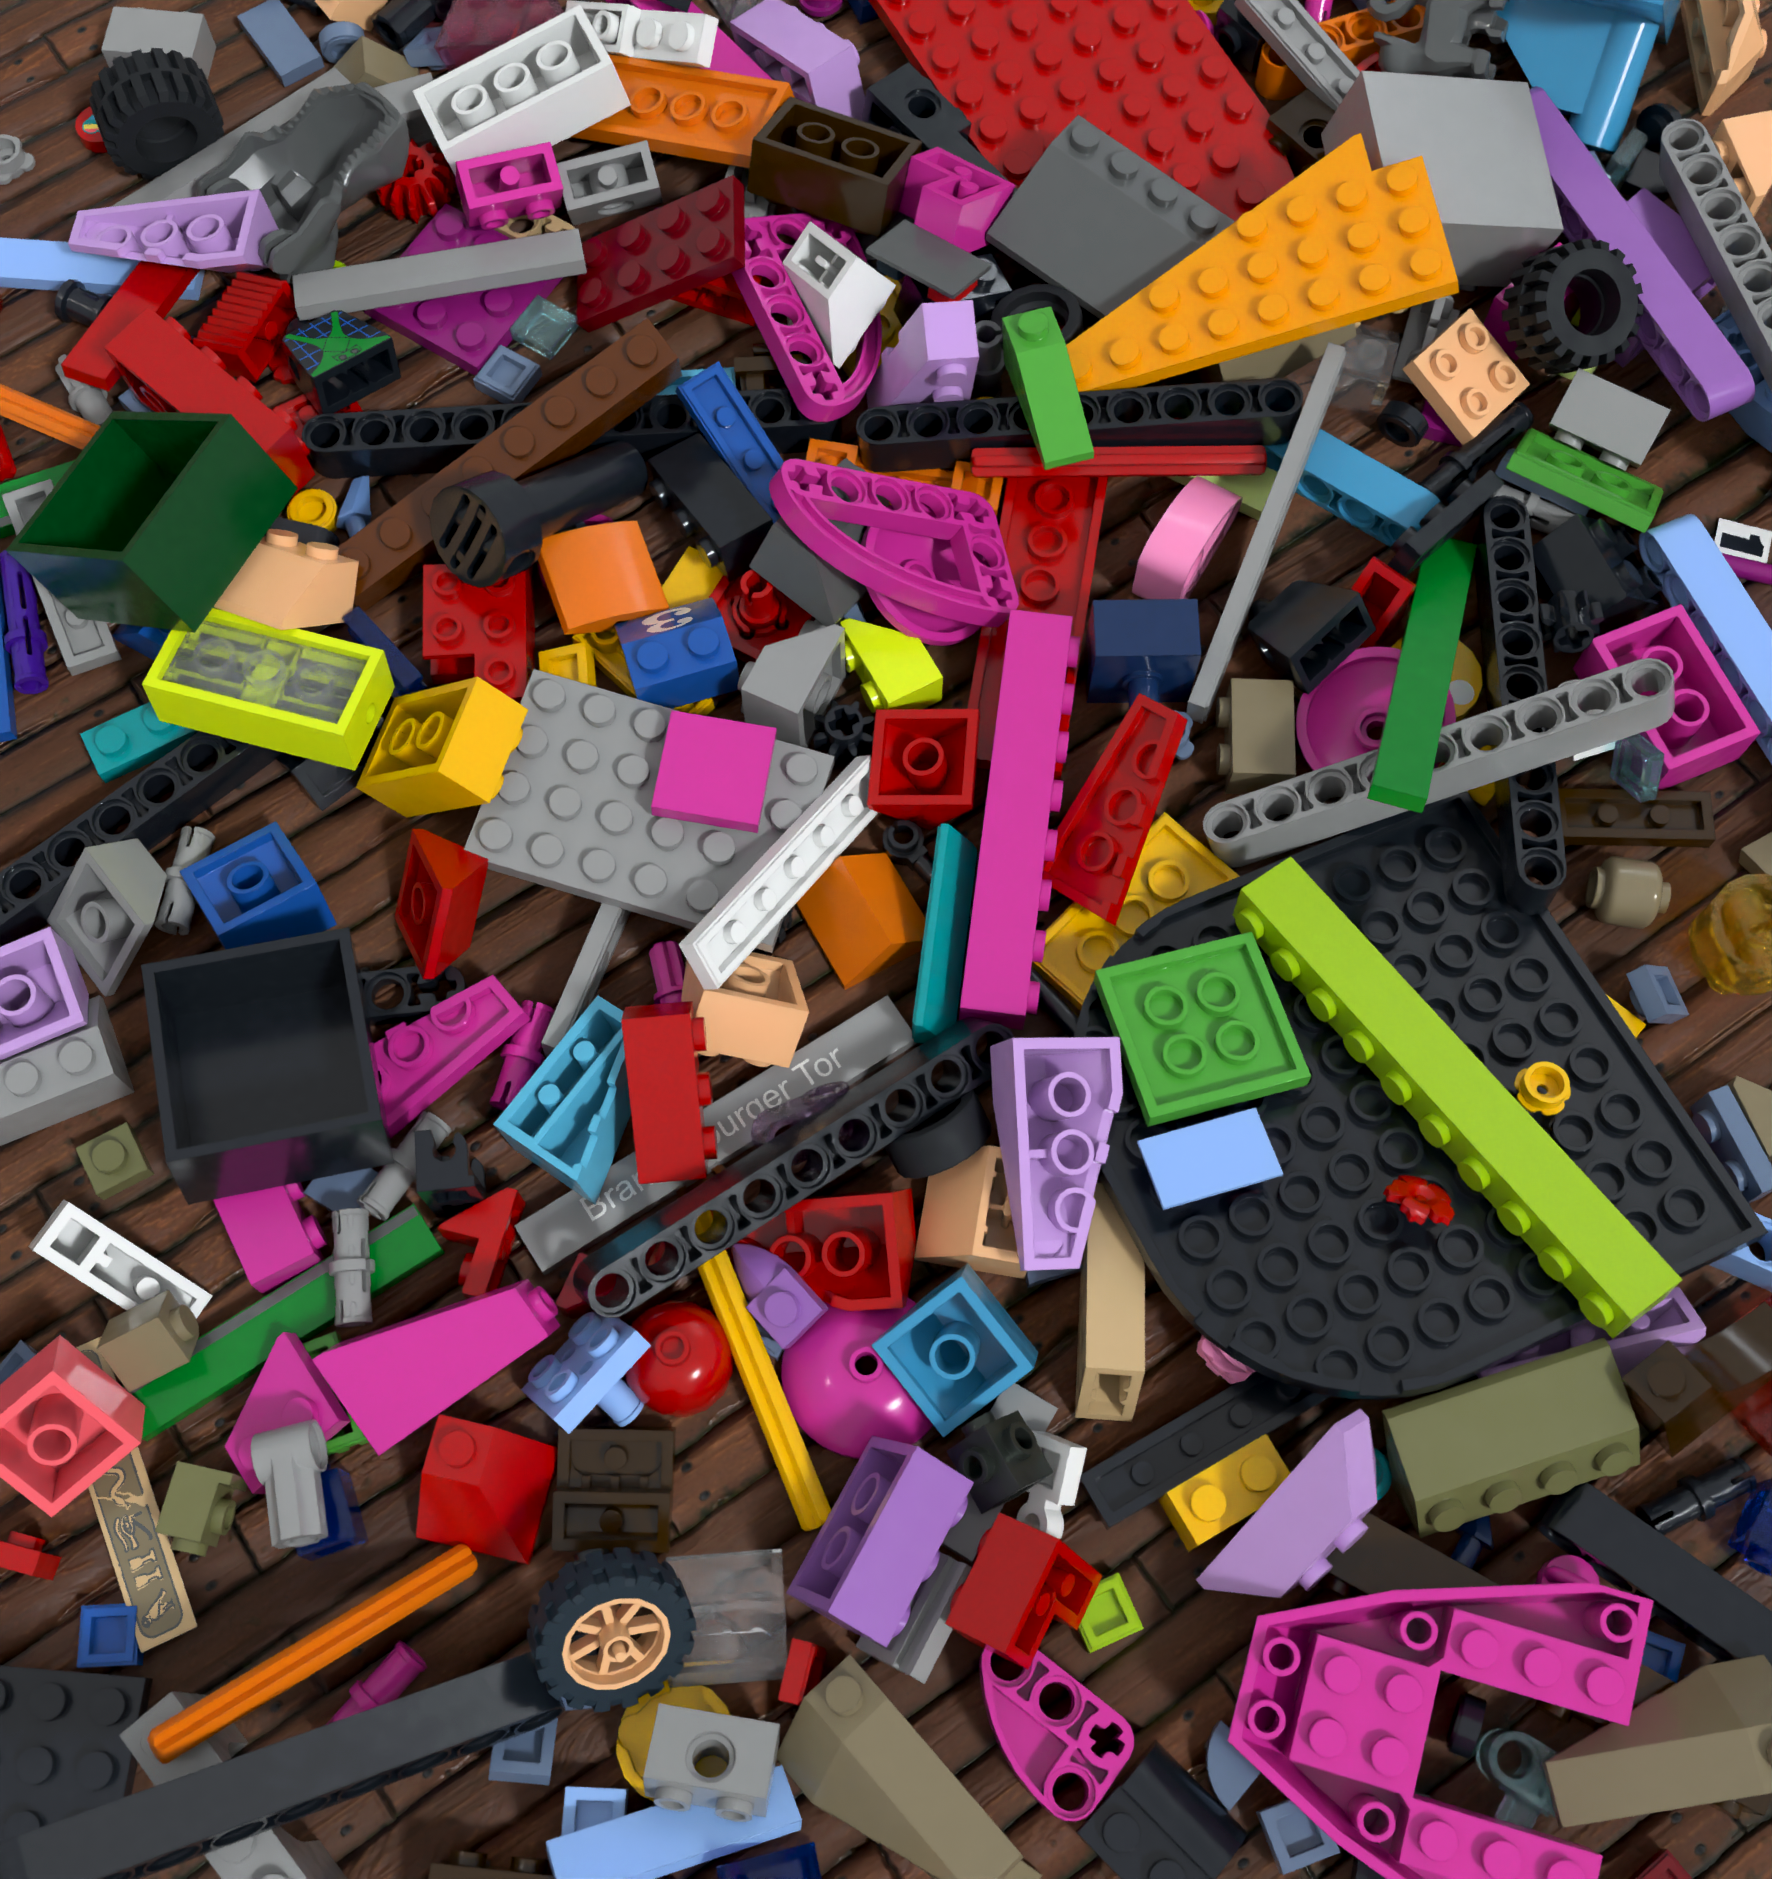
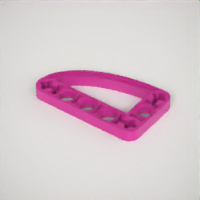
M808 213L745 218V267L732 272V275L799 411L808 419L816 422H829L847 415L859 404L876 372L882 345L880 312L877 313L860 338L856 347V361L853 374L842 384L782 264L793 246L782 242L777 235L784 234L797 241L811 221L867 263L858 238L851 227L828 219H816ZM761 275L772 281L774 287L762 286L752 276ZM780 313L786 315L791 319L793 325L780 324L774 320L771 314ZM790 352H802L811 359L812 363H800L791 356Z
M801 459L785 461L772 477L769 483L771 498L788 527L823 560L857 582L914 608L945 618L985 627H999L1009 618L1010 609L1017 610L1019 605L1018 594L997 518L992 506L980 495L973 492ZM831 486L845 492L851 502H846L838 497ZM876 495L887 499L894 507V510L885 507L877 499ZM919 503H923L931 508L937 518L926 513ZM828 519L950 540L962 588L921 575L881 557L847 536ZM973 551L983 556L990 567L979 562L974 556Z

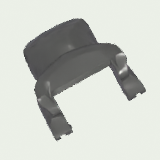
M366 82L313 89L302 108L283 129L274 125L271 129L262 133L255 131L245 132L227 161L198 182L197 196L260 189L278 226V230L269 233L260 241L258 255L268 268L280 274V279L286 280L293 289L292 275L333 269L338 246L337 219L340 213L369 194L403 177L409 154L407 123L391 102Z

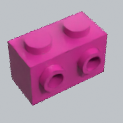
M551 142L456 162V184L469 227L480 225L484 230L496 229L506 225L510 218L527 215L528 219L531 220L542 219L554 214L556 208H561L563 185Z

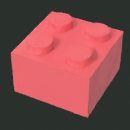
M59 1335L0 1384V1478L52 1518L141 1444L146 1406Z

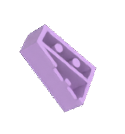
M764 0L729 22L735 44L772 80L790 83L794 98L862 120L865 95L858 69L860 57L855 46L848 39L839 37L828 30L822 23L815 22L801 13L795 6H790L782 0Z

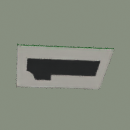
M1719 518L1714 542L1721 553L1767 563L1772 531Z

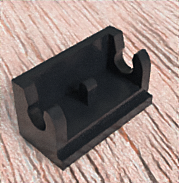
M430 1129L414 1131L417 1193L438 1219L454 1217L489 1197L487 1194L485 1169L478 1159L472 1160L470 1168L469 1147L459 1132L454 1135L453 1143L456 1150L454 1156L450 1158L449 1156H441L438 1152L433 1133Z

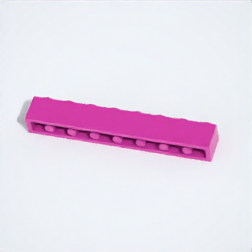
M1010 609L959 1020L967 1017H977L1001 1024L1010 1029L1023 1030L1026 1013H1037L1040 982L1030 981L1032 962H1043L1046 931L1036 930L1038 911L1048 912L1052 880L1042 879L1044 861L1054 862L1058 830L1048 829L1050 811L1060 812L1064 781L1053 779L1055 762L1066 763L1069 732L1059 731L1061 714L1071 715L1075 684L1065 683L1067 667H1077L1080 637L1070 636L1073 616Z

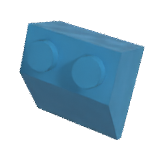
M969 1263L965 1264L925 1295L871 1345L942 1437H945L1033 1370L1038 1356L1036 1348Z

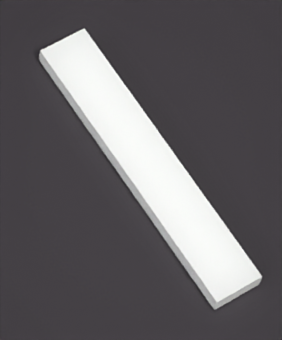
M870 755L855 757L823 791V794L803 812L680 942L679 947L704 990L718 989L879 813L869 809L867 806L871 768Z

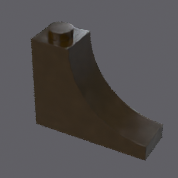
M1765 1301L1740 1320L1701 1342L1685 1347H1676L1668 1340L1622 1377L1636 1419L1672 1458L1772 1379V1308Z

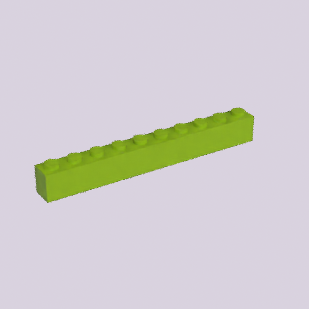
M1291 856L1240 890L1232 915L1235 918L1239 931L1242 934L1252 931L1256 943L1270 957L1271 964L1277 974L1282 979L1291 981L1306 997L1307 1004L1312 1013L1321 1021L1328 1022L1343 1038L1348 1053L1356 1061L1365 1063L1379 1078L1381 1086L1389 1099L1406 1108L1419 1123L1420 1131L1425 1139L1434 1147L1442 1148L1457 1165L1458 1172L1463 1181L1471 1189L1481 1192L1497 1210L1498 1217L1504 1227L1512 1234L1522 1237L1537 1254L1539 1264L1546 1274L1566 1286L1579 1301V1307L1584 1316L1593 1325L1603 1328L1614 1339L1660 1303L1683 1280Z

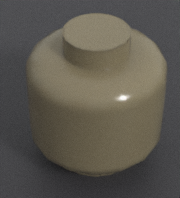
M1611 856L1602 863L1601 867L1595 866L1592 868L1587 881L1585 902L1588 908L1594 910L1595 917L1601 923L1643 929L1651 925L1657 913H1666L1671 899V885L1669 882H1663L1661 870L1654 862Z

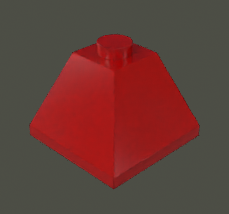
M439 1414L421 1473L416 1538L452 1547L458 1544H465L473 1552L530 1565L557 1467L558 1448L496 1427Z

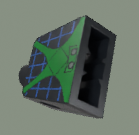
M333 310L312 322L310 320L299 321L298 317L293 319L288 324L286 335H284L281 341L294 382L320 415L336 413L401 378L392 337L342 310Z

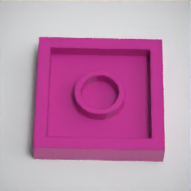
M671 710L651 805L652 815L758 833L776 742L777 728Z

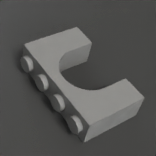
M171 1691L119 1735L155 1786L232 1759L231 1757L248 1744L236 1725L232 1723L167 1764H162L156 1759L147 1740L151 1730L208 1695ZM281 1826L205 1854V1857L221 1879H347L320 1840L299 1841L287 1833Z

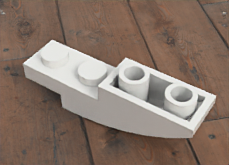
M567 0L565 12L580 4L608 54L689 67L710 68L719 21L715 17L702 13L641 10L629 4Z

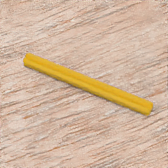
M710 1210L703 1212L697 1218L695 1223L696 1234H701L710 1228L713 1222ZM725 1249L697 1269L717 1319L723 1327L732 1356L800 1526L804 1531H812L824 1525L831 1512V1508L755 1320L746 1309L748 1303Z

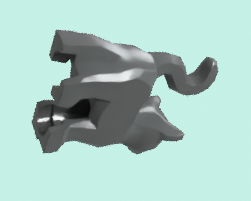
M1367 0L1368 12L1374 19L1384 22L1401 18L1416 4L1425 7L1421 37L1419 42L1415 44L1386 33L1374 32L1373 40L1380 46L1378 60L1380 71L1494 80L1497 67L1489 63L1491 58L1490 52L1468 47L1471 35L1477 33L1488 35L1491 43H1504L1509 24L1497 15V11H1503L1506 2H1510V0H1396L1393 3H1386L1385 0Z

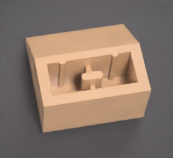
M1772 110L1722 119L1712 139L1753 217L1772 187Z
M982 1146L971 1157L956 1166L928 1176L914 1260L962 1268L965 1264L969 1263L975 1271L1025 1279L1027 1271L1020 1270L1000 1147Z

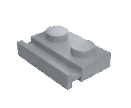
M939 1552V1561L934 1572L926 1581L921 1582L910 1603L911 1612L905 1627L897 1636L892 1637L887 1648L862 1636L855 1646L871 1657L913 1677L923 1684L926 1683L953 1630L945 1624L950 1614L952 1597L957 1588L965 1583L972 1569L968 1564L958 1562Z

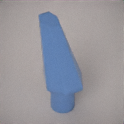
M369 476L353 479L336 521V528L347 530L349 538L368 525L371 520Z

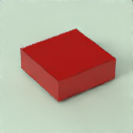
M792 1638L778 1700L796 1706L801 1705L804 1697L820 1683L827 1655L825 1648L811 1642Z

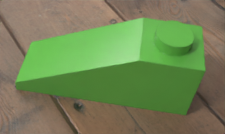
M1051 306L1003 317L1004 363L1044 470L1094 458V449L1066 343Z

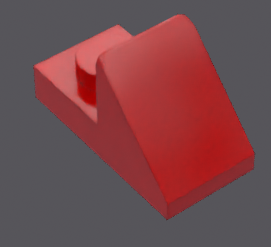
M506 1187L446 1220L437 1227V1230L446 1240L476 1247L474 1253L468 1252L464 1257L459 1273L458 1282L459 1285L464 1286L462 1294L467 1299L500 1288L517 1233L514 1225L521 1221L526 1204L516 1189Z

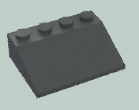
M1077 115L1050 143L986 233L985 240L1048 284L1066 289L1077 298L1081 307L1101 320L1235 221Z

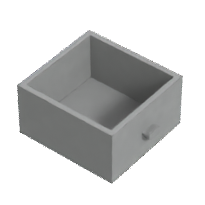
M1362 70L1321 133L1325 156L1353 135L1361 133L1372 171L1418 156L1423 157L1457 275L1458 285L1507 287L1512 283L1510 278L1514 271L1523 268L1522 262L1531 256L1537 255L1538 252L1547 250L1564 230L1528 82Z

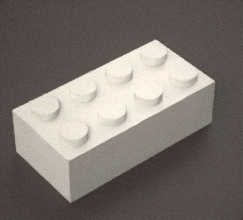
M580 4L412 91L455 176L457 161L551 142V146L631 105L612 60Z

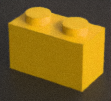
M1264 1434L1166 1492L1158 1501L1188 1552L1257 1512L1288 1477L1290 1471L1267 1434Z

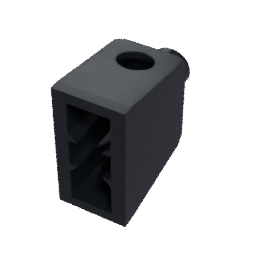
M1303 580L1292 582L1273 601L1267 598L1257 599L1251 605L1248 613L1249 625L1247 630L1262 659L1285 679L1293 680L1294 686L1306 694L1315 689L1376 631L1359 592Z

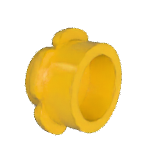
M1546 1061L1534 1063L1528 1069H1522L1515 1077L1514 1087L1519 1092L1517 1100L1524 1109L1531 1113L1540 1111L1545 1116L1556 1115L1564 1109V1101L1570 1098L1571 1088L1568 1075L1560 1066ZM1537 1087H1543L1547 1093L1540 1094L1537 1091Z

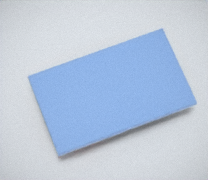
M1256 1107L1137 1141L1163 1210L1283 1176L1282 1169Z

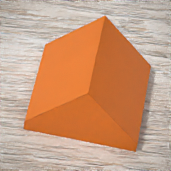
M886 853L839 856L795 904L844 990L922 950L926 918Z

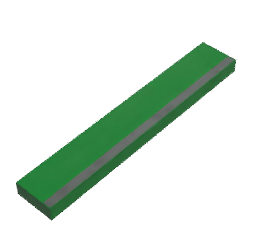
M412 1204L368 1232L370 1259L375 1260L376 1271L371 1274V1300L445 1254L415 1204ZM333 1254L199 1337L190 1362L131 1391L130 1393L146 1406L142 1440L149 1441L260 1371L277 1337L283 1332L296 1333L300 1341L304 1343L334 1324L336 1306L334 1277L329 1275V1263L334 1261Z

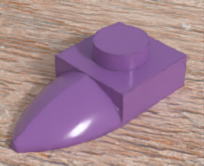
M735 1243L732 1246L735 1274L745 1297L749 1301L746 1309L783 1350L790 1348L829 1308L799 1274L779 1256L754 1245Z

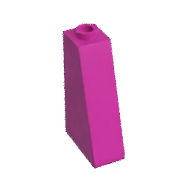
M525 1279L339 1342L315 1357L312 1361L375 1452L380 1456L543 1341L561 1325L555 1318L558 1315V1309L550 1295L541 1286L534 1288L529 1279Z

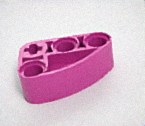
M983 1648L979 1658L982 1696L990 1727L999 1749L1013 1774L1027 1792L1051 1815L1064 1821L1075 1822L1086 1818L1098 1805L1130 1758L1134 1748V1734L1131 1726L1119 1713L1039 1650H1037L1028 1670L1023 1668L1017 1679L1004 1681L998 1678L992 1671L990 1659L993 1652ZM1048 1684H1059L1070 1695L1071 1708L1063 1719L1053 1720L1041 1711L1039 1695ZM1112 1725L1117 1731L1112 1740L1119 1743L1116 1753L1107 1751L1096 1756L1091 1750V1747L1096 1742L1089 1737L1091 1729L1093 1727L1105 1729ZM1067 1772L1078 1776L1085 1788L1082 1803L1070 1811L1060 1808L1052 1795L1055 1780Z

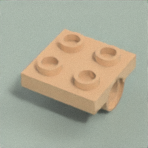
M1471 308L1458 316L1402 368L1462 445L1474 439L1530 385Z

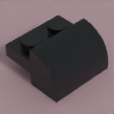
M1157 1740L1152 1742L1114 1785L1115 1788L1076 1831L1078 1836L1120 1879H1216L1235 1855L1247 1835V1831Z

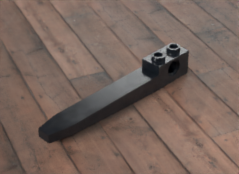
M909 62L867 88L861 121L922 141L920 153L939 147L1007 180L968 142L972 123L966 118L964 113L959 108L954 107L934 87L932 82L928 78L923 77ZM1019 264L1039 283L1048 284L1043 279L1032 273L1030 270ZM1080 306L1083 321L1090 327L1100 321L1099 318Z

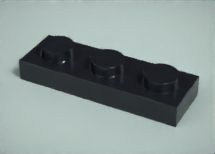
M1489 470L1475 483L1469 478L1464 480L1447 498L1446 501L1450 505L1446 507L1442 502L1437 503L1419 522V525L1422 527L1419 531L1410 526L1392 544L1390 549L1396 555L1388 563V566L1406 578L1474 519L1505 483L1492 470Z

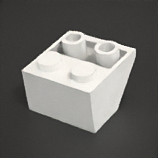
M810 221L782 264L832 364L840 369L847 357L856 349L860 338L877 313L884 308L888 297L896 285ZM787 317L788 325H793L791 319Z

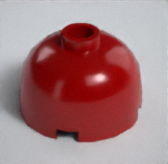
M669 1300L649 1307L633 1321L631 1327L651 1346L625 1373L624 1378L626 1384L644 1404L645 1408L662 1415L686 1418L707 1410L724 1395L733 1374V1364L735 1361L723 1327L712 1311L690 1301Z

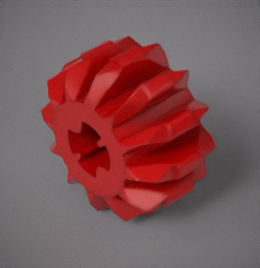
M411 139L403 177L377 190V194L385 210H392L398 221L410 215L418 224L421 216L428 214L434 218L438 212L437 208H442L445 203L450 205V195L455 193L456 182L452 169L442 152H437L431 142L419 148L415 141Z

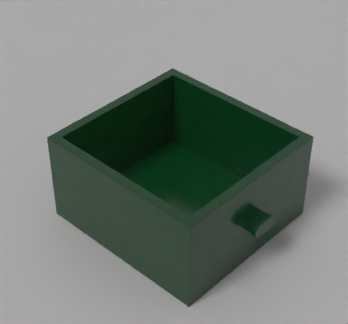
M112 411L6 551L78 619L195 633L298 488L232 414Z

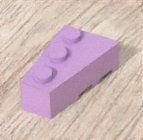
M973 300L922 303L898 332L899 343L895 348L886 347L881 353L882 364L876 369L866 391L868 409L878 406L971 399L979 360Z

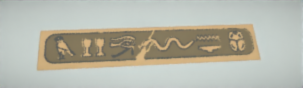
M101 1337L76 1347L116 1381L113 1370L97 1350ZM137 1446L90 1485L88 1489L125 1605L137 1606L135 1636L140 1651L143 1653L198 1626L173 1551L170 1549L169 1538L166 1535L155 1532L160 1511Z

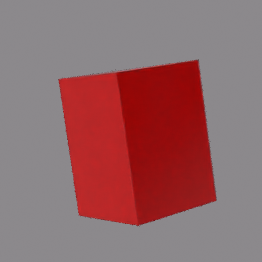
M979 709L876 710L867 800L868 808L899 820L912 821L928 830L972 810L980 723Z
M412 829L394 918L422 978L434 979L471 945L489 859L464 850L465 847L424 829Z

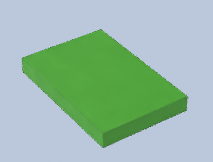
M1533 428L1528 429L1506 466V469L1643 533L1647 531L1664 493L1663 488L1626 471H1622Z

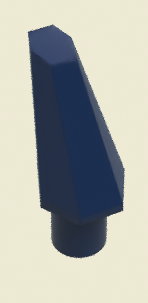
M1490 1515L1464 1523L1455 1529L1456 1533L1461 1535L1450 1558L1472 1570L1482 1548L1494 1550Z

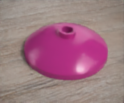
M919 503L926 513L937 518L931 508L923 503ZM892 505L887 507L888 509L894 510V507ZM867 526L862 538V546L911 571L962 588L950 540ZM973 551L974 556L979 562L990 567L983 556ZM866 586L872 601L889 623L906 636L920 638L922 643L936 646L956 644L973 635L981 627L980 625L945 618L914 608Z
M1390 647L1357 649L1309 694L1303 692L1296 715V733L1302 755L1312 771L1378 749L1380 740H1372L1367 734L1374 727L1383 728L1400 649ZM1450 690L1448 691L1442 727L1456 722L1455 706ZM1442 762L1434 763V768H1439Z
M907 1298V1304L904 1308L845 1311L825 1303L829 1309L790 1348L784 1350L781 1367L782 1386L795 1421L817 1444L833 1453L849 1458L860 1459L872 1436L914 1445L934 1425L871 1345L916 1303ZM863 1356L872 1357L877 1362V1369L870 1375H862L855 1368L856 1361Z

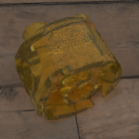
M1748 874L1727 883L1690 923L1688 929L1689 943L1694 962L1703 976L1707 978L1710 987L1723 995L1732 993L1741 996L1762 995L1772 990V875Z

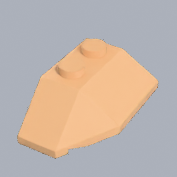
M1682 0L1680 8L1701 116H1710L1748 79L1758 58L1763 57L1767 46V33L1764 29H1761L1758 15L1760 0Z

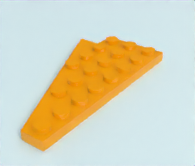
M1362 134L1353 135L1255 208L1242 214L1229 227L1069 342L1066 347L1078 392L1136 388L1459 293L1457 275L1423 157L1418 156L1372 171Z

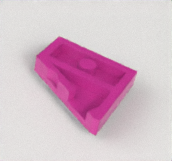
M283 1332L277 1337L225 1445L226 1451L252 1494H266L265 1486L259 1482L252 1463L251 1441L254 1434L315 1419L319 1423L327 1442L351 1422L296 1333Z

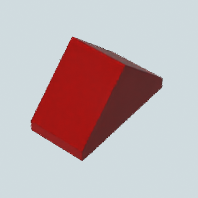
M1375 556L1371 558L1351 590L1360 593L1376 628V631L1357 649L1378 647L1401 620L1416 588V584Z

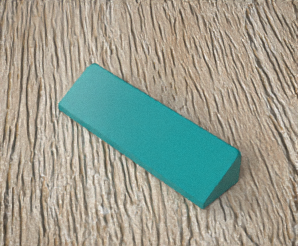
M941 823V827L938 826L912 1020V1039L916 1043H925L955 1024L957 1020L977 849L972 842L951 825Z

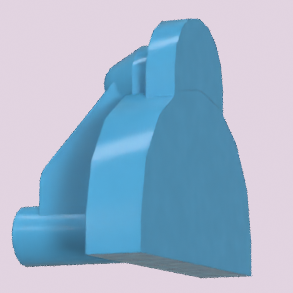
M1510 0V2H1506L1503 11H1497V15L1509 24L1505 39L1532 88L1536 86L1541 87L1561 114L1569 116L1567 122L1588 150L1616 154L1654 43L1667 45L1682 0Z

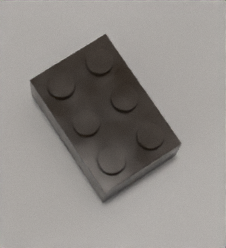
M789 97L753 138L747 191L764 197L770 203L785 204L805 211L813 218L828 219L851 227L859 234L880 237L899 212L910 158L920 153L922 141Z

